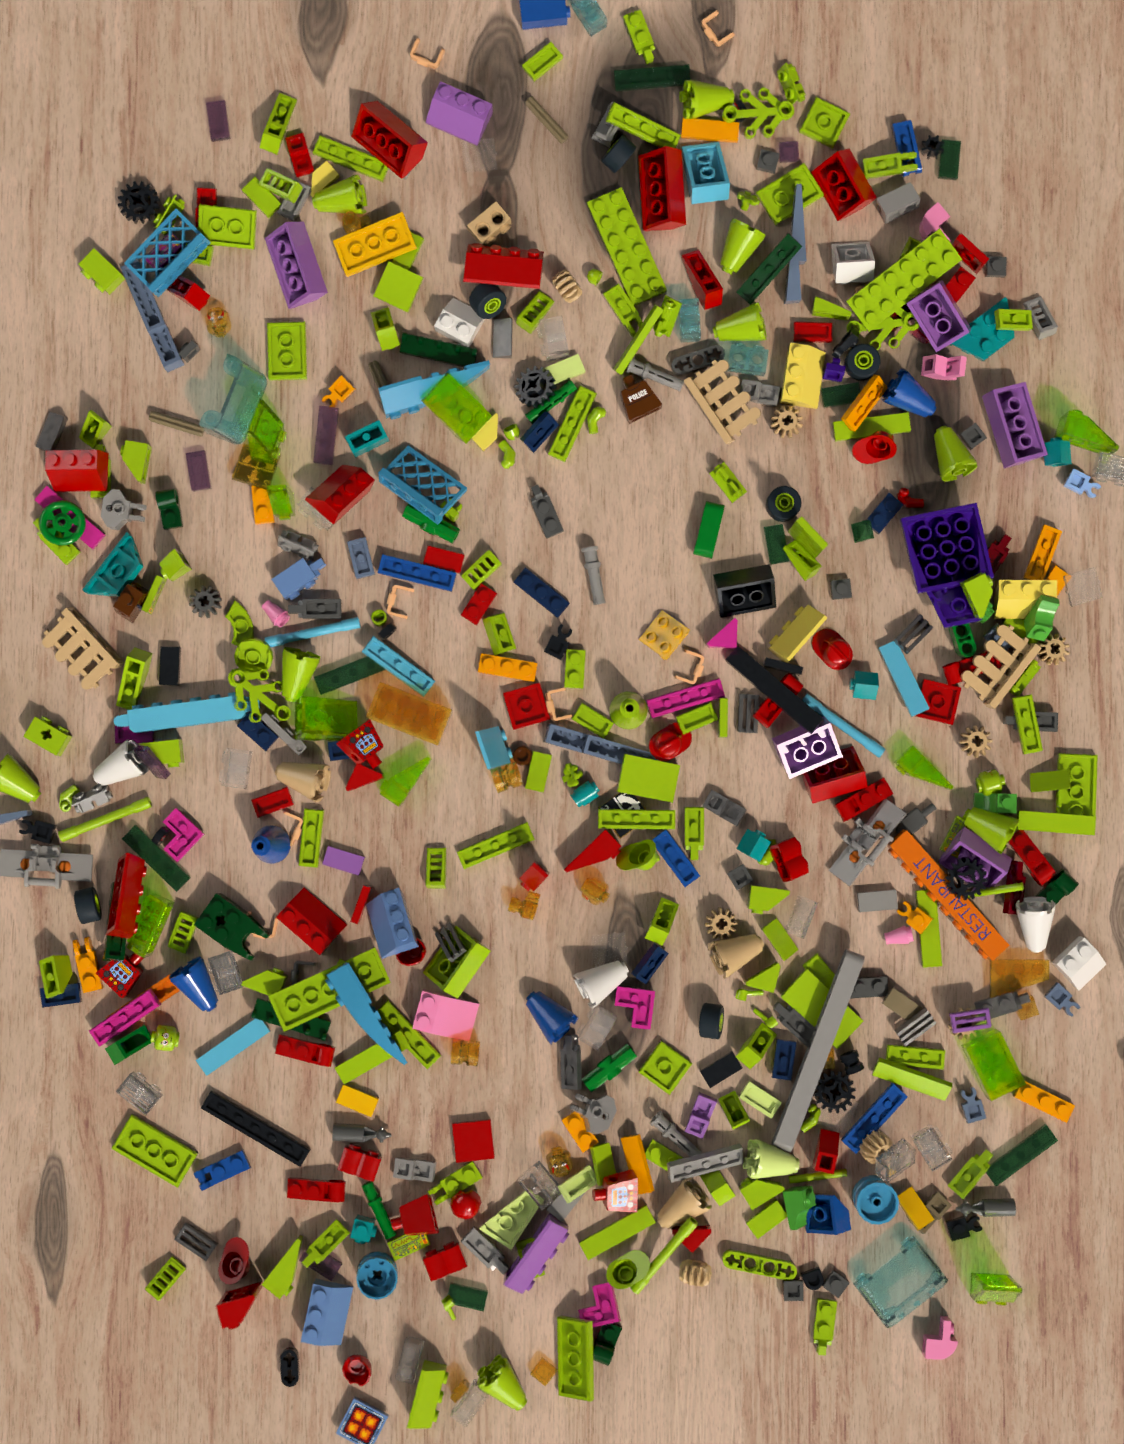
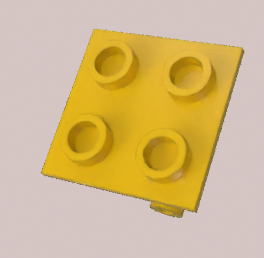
M662 610L638 640L659 654L663 660H667L688 635L690 629Z

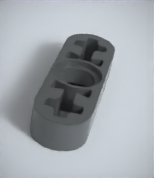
M714 345L676 357L672 361V372L681 376L713 366L711 362L715 359L717 362L724 359L725 351L721 346ZM714 350H716L717 353H721L719 355V359H716V357L713 356L709 358L710 362L707 363V357L705 355L706 352L707 356L712 355ZM694 356H701L704 362L701 365H695L693 363ZM687 358H689V364L683 366L682 371L679 368H675L677 362L685 364L687 363Z

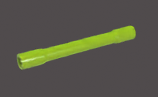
M145 797L92 820L58 831L59 838L64 842L120 818L152 807L149 797Z
M690 1216L683 1223L674 1237L651 1262L647 1276L630 1287L635 1294H639L670 1255L697 1227L698 1222Z

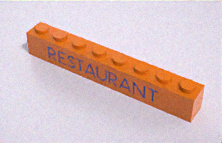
M903 829L893 838L892 842L887 844L890 848L887 850L894 859L898 857L902 862L900 866L907 873L911 872L915 876L914 882L920 888L924 887L928 891L926 895L930 900L939 903V910L946 917L949 915L954 920L951 923L957 930H963L966 934L965 939L971 945L975 944L979 948L977 952L984 960L988 958L993 961L1010 946L968 898L963 900L961 895L958 899L955 897L956 892L953 894L949 892L951 887L945 886L949 880L944 878L947 874L907 830Z

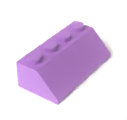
M304 221L285 222L265 237L288 309L316 301L328 293Z
M1026 382L994 389L982 396L1004 469L1048 455Z
M549 1213L532 1236V1238L534 1237V1242H530L522 1250L523 1257L520 1258L518 1256L504 1275L503 1285L521 1294L525 1290L529 1291L535 1283L533 1280L537 1274L541 1275L546 1268L545 1262L547 1259H552L557 1253V1245L560 1242L564 1243L569 1236L568 1226Z

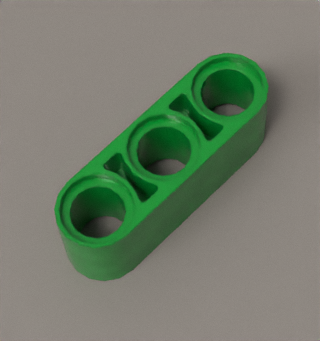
M706 501L693 552L694 555L712 559L725 505Z
M969 623L958 625L964 629L963 636L956 633L957 626L949 627V633L957 655L961 658H968L974 655L976 644ZM963 644H967L970 647L969 654H965L962 651Z

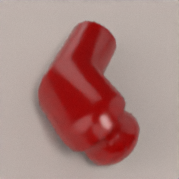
M907 488L899 490L897 498L902 504L908 508H923V499L911 498Z

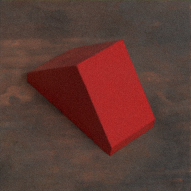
M356 764L347 783L346 790L352 791L385 777L383 774L364 765Z
M710 1225L697 1226L682 1241V1244L693 1253L711 1234ZM681 1226L671 1228L672 1234L675 1235Z

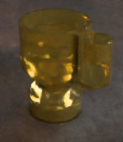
M352 211L346 212L342 217V226L347 234L362 229V226H369L371 224L369 216L364 215L359 218Z
M529 891L524 901L512 897L508 912H518L522 918L533 921L541 894Z

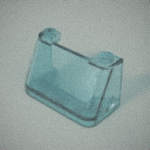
M227 354L223 367L228 375L235 378L221 412L214 410L205 412L199 426L211 436L238 445L243 443L247 437L267 387V379L264 374L244 361Z
M915 1236L905 1238L901 1242V1251L871 1275L869 1273H861L856 1277V1282L853 1283L886 1328L897 1324L948 1282L947 1277Z

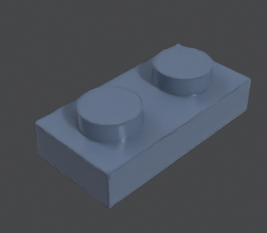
M366 537L348 541L347 544L356 579L375 575Z

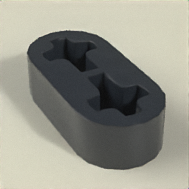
M292 1347L286 1348L280 1357L281 1381L287 1387L296 1385L300 1376L299 1354ZM288 1353L295 1357L292 1359L291 1365H289L288 1358H285ZM289 1369H291L292 1376H295L292 1381L285 1377L288 1375Z

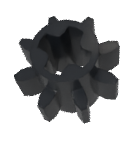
M928 135L927 141H922L924 148L921 151L922 154L927 153V159L935 157L937 160L940 153L944 154V149L941 147L945 145V142L939 141V135L936 137Z

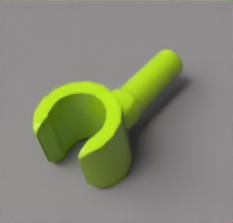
M738 989L735 998L746 1001L747 995L758 996L764 993L763 991Z
M755 1008L753 1010L765 1022L767 1027L774 1028L778 1025L773 1015L767 1019L758 1009Z
M448 1295L441 1302L451 1319L455 1320L456 1316L451 1308L455 1305V1302Z

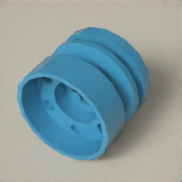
M371 1252L360 1261L356 1279L361 1293L370 1299L378 1300L389 1296L396 1288L398 1280L397 1265L394 1259L387 1253ZM374 1270L377 1272L381 1270V1276H374Z

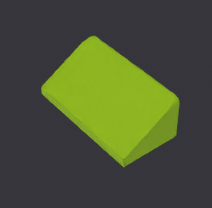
M505 613L483 619L494 655L516 649Z
M1069 770L1030 773L1031 792L1071 789Z
M777 918L761 928L783 961L799 950Z

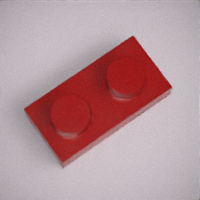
M481 583L461 613V616L477 626L497 596V593Z

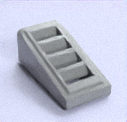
M1041 296L1023 303L1025 310H1031L1033 329L1039 340L1056 333L1058 326ZM1040 305L1039 308L1032 310V307Z

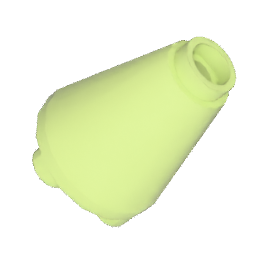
M750 1139L748 1141L747 1157L743 1159L742 1166L743 1169L747 1170L748 1177L751 1179L791 1175L798 1172L799 1158L761 1140Z

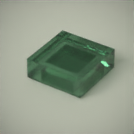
M871 520L851 524L855 543L874 538Z

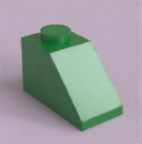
M143 1025L114 1042L105 1050L114 1065L151 1044V1035L146 1026Z

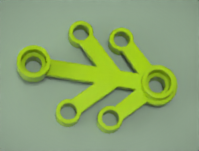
M765 87L759 90L757 94L758 99L751 94L750 90L743 89L739 94V99L742 102H748L756 109L737 110L735 106L729 105L723 110L722 118L725 122L732 123L738 118L757 117L752 125L748 126L744 131L745 138L753 139L757 129L768 116H775L770 125H766L762 130L763 136L770 138L782 120H789L793 116L794 107L789 101L780 102ZM761 92H765L767 96L763 97ZM746 93L748 98H744L742 94ZM759 100H767L773 107L768 108ZM781 109H786L787 114H784ZM730 113L732 118H728L726 114ZM766 129H770L771 134H768ZM751 130L753 135H749L747 131Z
M899 308L895 313L902 319L893 320L889 316L872 329L883 330L869 345L873 342H878L879 347L876 349L878 351L881 343L893 328L903 326L897 335L888 342L890 348H898L900 341L908 331H914L920 327L912 312L907 313L902 308ZM914 318L915 324H908V319ZM850 321L846 327L847 332L852 325L858 327L859 334L862 331H867L863 324H860L858 321ZM893 339L898 341V345L895 347L890 344Z
M240 668L232 669L228 674V682L231 686L235 687L236 701L234 708L237 711H243L247 708V702L244 700L243 695L244 688L249 693L251 708L249 720L252 723L261 721L262 715L259 712L258 700L273 711L274 716L279 721H286L290 718L291 711L287 706H278L262 693L270 691L275 693L281 692V681L253 686L247 680H267L269 672L266 669L245 673ZM262 671L265 673L264 678H261L260 673ZM235 675L239 676L238 682L234 679ZM276 683L280 686L279 690L275 689ZM239 702L243 703L242 709L238 707ZM280 710L283 711L282 717H280L278 714ZM254 713L258 716L257 720L253 719Z

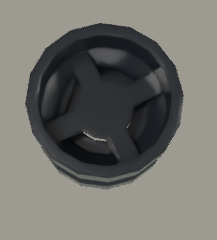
M857 1049L839 1056L841 1062L845 1065L846 1075H851L864 1069L863 1063L859 1061Z

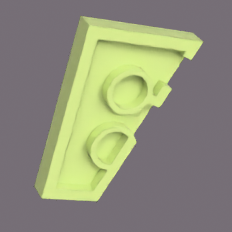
M526 1189L481 1225L479 1229L512 1250L542 1204L543 1199Z

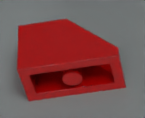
M179 276L167 288L170 293L198 311L206 306L210 297L195 282Z

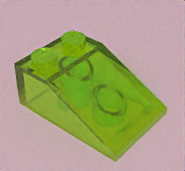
M449 373L421 400L456 438L465 444L492 417Z
M261 399L258 402L247 431L251 459L273 465L274 460L279 458L280 444L285 442L287 435L284 423L266 402Z
M1069 410L1060 418L1054 438L1062 437V440L1070 441V445L1107 457L1119 449V446L1088 416L1083 415L1082 411Z
M301 696L295 702V739L309 741L341 740L357 729V701Z
M971 1273L970 1297L978 1304H987V1301L995 1302L997 1305H1007V1303H1013L1023 1291V1288L1010 1275Z

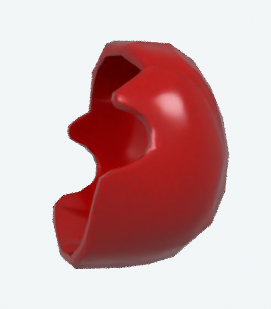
M416 937L419 947L396 954V959L401 964L414 966L424 959L426 946L420 938Z
M460 1190L452 1196L450 1208L456 1217L470 1219L478 1213L482 1201L480 1195L475 1191L463 1192Z
M351 1355L345 1359L342 1372L350 1384L356 1383L359 1386H363L369 1382L372 1367L369 1359L365 1356Z

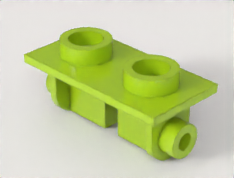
M785 63L777 71L786 99L793 105L797 100L798 102L804 101L806 94L801 83L795 84V82L800 80L796 67Z
M177 195L168 196L163 204V207H165L162 214L158 213L153 220V223H155L153 229L158 228L175 209L182 212L185 208V202L181 199L176 201ZM175 220L172 221V227L176 222ZM162 231L161 233L166 235L169 231Z
M665 295L661 306L663 312L653 328L655 336L661 337L666 335L670 337L682 306L681 302Z
M725 462L717 465L709 473L731 503H734L747 493V490Z
M1033 659L1009 690L1016 697L1020 696L1041 668L1037 665L1038 662Z

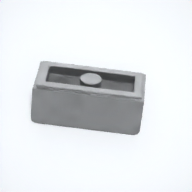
M513 318L494 320L493 358H512Z
M49 412L36 447L45 451L56 450L68 419L65 416Z

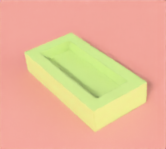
M579 354L545 367V370H549L552 374L551 376L555 378L556 381L553 382L555 385L586 373Z
M750 1081L747 1082L739 1095L740 1099L771 1119L782 1103Z
M588 1165L557 1187L566 1203L572 1202L597 1184L596 1175L591 1166Z

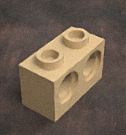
M496 201L467 225V229L479 244L489 246L496 240L495 237L500 233L504 234L510 229L511 218ZM501 217L503 221L497 224L493 222V219ZM480 229L488 230V233L484 236L478 234Z

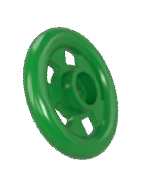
M64 500L50 503L44 508L39 518V528L46 540L55 545L63 546L76 542L83 535L86 527L83 511L76 504ZM60 508L62 513L54 516L52 511ZM70 510L76 515L73 519L67 515ZM48 520H53V528H47ZM60 520L66 521L64 525H59ZM72 524L78 526L74 533L69 531ZM56 531L64 532V537H56Z

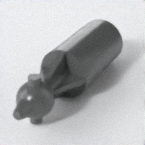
M334 1123L332 1140L364 1143L377 1137L380 1143H383V1140L391 1137L392 1134L388 1133L384 1127H380L378 1131H375L365 1125Z
M1014 1198L982 1199L973 1205H970L968 1201H964V1203L956 1207V1210L963 1213L965 1217L970 1212L983 1217L1015 1216L1016 1204Z

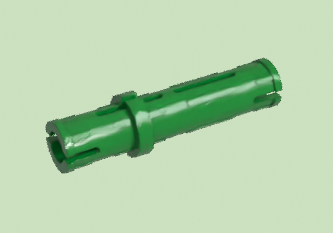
M568 380L558 390H553L555 395L549 396L550 402L545 400L544 406L539 403L537 408H533L525 416L533 424L545 411L548 412L558 403H563L567 396L577 390V387L571 380Z
M373 1181L363 1184L361 1187L367 1197V1204L369 1207L371 1206L385 1239L395 1236L397 1233L392 1228L391 1220L382 1203L383 1199L379 1196Z

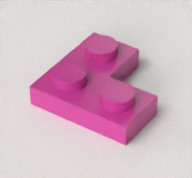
M175 808L163 821L176 834L164 848L176 862H179L205 835L178 808Z
M618 986L614 1005L633 1008L632 1028L651 1030L655 991Z
M609 1282L592 1286L596 1306L579 1309L580 1319L593 1321V1327L621 1321L614 1287Z

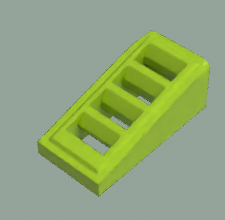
M269 168L266 169L258 184L292 203L296 202L303 189L297 181ZM272 176H274V178H273V180L271 181L270 185H268V182H269L270 178H271Z
M539 291L519 314L516 324L531 334L555 301ZM540 300L541 302L546 304V306L544 307L537 301ZM533 306L541 310V312L537 311ZM530 312L531 314L536 316V318L532 317L528 313Z
M815 296L812 305V316L848 321L851 317V311Z
M796 540L784 546L783 550L805 581L815 576L822 567Z
M488 550L461 577L475 590L502 566V563ZM487 558L494 563L493 567L486 561ZM481 563L489 569L487 572L480 566ZM476 568L483 574L481 578L474 571ZM470 573L478 580L476 583L468 576Z
M427 848L426 887L429 889L446 888V848ZM431 855H442V858H431ZM431 863H442V866H431ZM431 871H441V874H431ZM431 879H441V881H431Z
M181 911L167 947L186 954L197 928L194 924L199 917ZM183 920L192 922V925L183 923ZM182 926L189 929V933L180 930V927ZM177 934L187 936L186 940L178 937ZM177 940L184 943V947L174 944V941Z
M171 1256L145 1287V1290L156 1300L160 1301L187 1268ZM170 1264L179 1271L177 1274L168 1267ZM166 1271L173 1277V1279L171 1280L163 1272ZM159 1277L168 1284L167 1287L158 1280ZM153 1284L159 1287L162 1290V1292L159 1291L155 1286H153Z

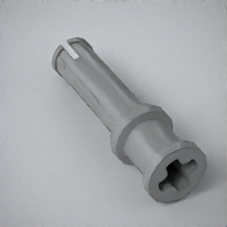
M635 357L632 358L626 373L631 372L641 376L643 380L648 378L679 392L684 383V380L654 369L650 363H642L635 360Z
M598 546L581 549L586 563L584 568L588 570L594 605L606 603L599 570L601 562H599L597 555Z
M659 1111L652 1118L649 1124L651 1126L654 1125L661 1131L663 1137H669L689 1157L702 1154L701 1150L676 1129L674 1122H670L663 1116L662 1111Z

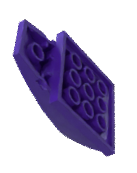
M977 503L901 518L900 522L917 594L927 592L944 628L981 621L982 618H975L960 585V582L979 573H985L991 579L994 578Z

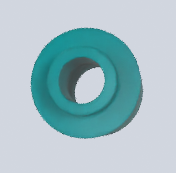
M587 781L575 789L574 793L570 796L577 806L581 807L582 805L586 806L599 797L597 793L600 790L594 782L590 784Z

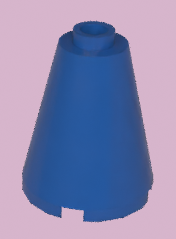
M906 369L899 370L896 373L899 376L895 380L892 378L888 383V388L882 395L884 397L882 401L922 417L931 416L937 408L935 406L936 401Z
M274 825L261 828L255 834L251 844L255 855L261 861L269 864L284 860L291 849L288 833L283 828Z
M199 956L188 961L186 966H180L169 976V979L201 1011L206 1010L209 1012L217 1007L218 998L205 962Z
M533 991L526 998V1006L551 1045L553 1042L556 1043L570 1030L571 1022L575 1025L578 1020L576 1014L540 991L537 993Z

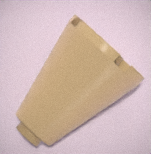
M282 762L277 765L275 775L280 782L310 800L320 802L324 797L321 796L322 792L328 789L331 771L327 770L330 767L325 764Z
M756 934L708 943V951L712 950L713 955L710 956L711 961L718 974H724V979L731 976L763 951L762 947H764L762 938L760 936L757 937Z
M692 1178L684 1179L658 1212L657 1221L661 1227L671 1229L684 1223L690 1216L695 1218L712 1208V1205L708 1206L709 1198L697 1182L694 1184L690 1182Z

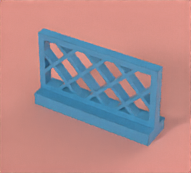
M175 209L124 264L152 293L160 297L211 242L178 209ZM177 215L182 219V227H172V221ZM186 230H193L197 234L192 240H185ZM162 231H169V241H159V234ZM172 231H182V240L172 241ZM169 244V254L159 255V245ZM172 244H182V251L179 254H172ZM149 245H155V255H146V248ZM146 258H155V268H146ZM159 258H168L166 268H159ZM135 259H142L141 269H135L131 265ZM146 272H155V279L151 283L146 280Z
M409 445L386 469L383 467L378 472L379 482L437 525L443 520L446 512L467 491L466 486ZM410 453L415 457V461L404 462V457ZM426 465L430 468V472L419 473L418 466ZM416 466L417 473L405 474V467ZM396 467L403 468V474L395 475L391 471ZM433 476H442L445 483H434ZM419 477H431V484L420 485ZM406 478H417L418 485L407 484ZM445 487V495H435L434 488ZM448 487H457L460 491L457 494H448ZM432 488L433 496L421 494V489ZM447 499V504L442 509L436 505L435 500Z

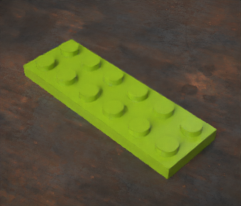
M622 187L588 201L589 211L632 304L636 306L666 293L667 288Z
M939 228L850 297L846 303L866 330L870 332L959 263L962 258Z
M376 948L367 950L269 995V1000L283 1031L290 1030L340 1006L335 998L338 994L335 989L330 990L325 980L328 979L326 974L345 962L350 964L366 993L391 983Z

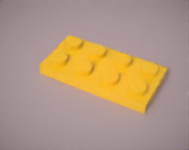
M403 212L333 240L347 277L417 249Z

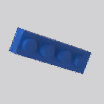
M383 554L378 569V574L449 592L453 591L457 575L455 572Z
M891 1083L842 1137L841 1141L857 1154L860 1150L859 1146L863 1143L862 1140L867 1137V1134L870 1135L872 1131H878L908 1096L894 1083Z

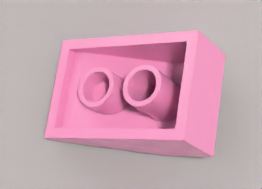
M423 989L412 1029L470 1041L479 1003Z

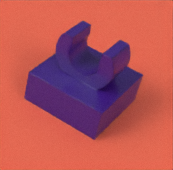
M833 357L832 363L826 364L823 379L842 382L846 366L840 365L841 359Z

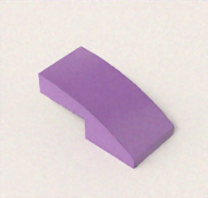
M699 1092L685 1132L703 1139L717 1099Z

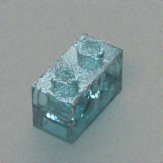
M571 0V7L590 37L607 27V17L596 0Z
M699 298L680 299L679 302L682 303L679 311L681 342H698L701 338Z
M735 343L729 349V369L727 371L764 377L769 350H765L763 346H753L751 348L746 347L743 343ZM741 354L743 356V360L736 361L733 355ZM758 356L762 359V363L755 364L752 358Z

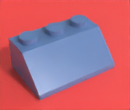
M400 888L381 893L366 904L382 959L419 947L405 898Z
M315 1279L311 1290L301 1342L317 1346L342 1344L353 1286Z

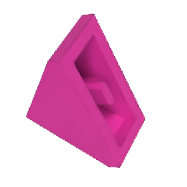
M734 618L706 643V646L708 648L735 649L737 647L738 620Z

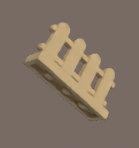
M715 359L711 362L713 364L712 367L703 373L698 371L695 379L688 377L684 380V383L725 444H731L735 441L734 435L739 437L742 435L741 430L751 423L754 426L758 424L757 419L761 416V410L757 407L748 408L746 403L751 399L750 394L745 391L738 393L735 389L740 384V379L737 376H730L728 378L725 374L729 369L728 361L720 360L717 362ZM721 376L724 381L712 389L709 383ZM703 387L707 390V394H704L702 391ZM731 391L734 398L723 405L719 399ZM715 403L718 409L715 410L712 404ZM742 407L745 413L733 421L730 415ZM726 419L729 425L726 426L722 420Z
M74 607L65 608L61 612L64 618L60 616L57 619L59 623L51 631L46 630L44 632L46 636L43 638L42 644L46 648H51L55 645L59 649L55 654L57 661L63 662L68 659L72 663L68 667L70 675L75 676L81 673L85 677L81 681L83 689L87 690L92 687L97 689L100 686L98 682L106 674L111 675L113 673L112 668H120L125 662ZM69 632L72 637L62 645L59 640ZM82 646L85 651L75 659L72 654ZM95 660L98 665L88 673L85 668Z
M1005 625L997 626L995 631L1000 637L997 642L993 640L986 641L984 649L988 652L985 657L976 655L972 659L973 665L977 668L973 673L971 671H963L961 673V680L965 682L963 686L966 689L970 686L980 694L978 698L981 701L986 699L983 704L990 709H995L1041 650V647L1036 643L1028 644L1029 639L1026 637L1022 639L1012 631L1014 627L1011 625L1008 627ZM1004 641L1015 649L1012 654L1001 647ZM992 657H995L1003 664L1000 669L989 662ZM980 672H983L991 679L988 685L977 677Z

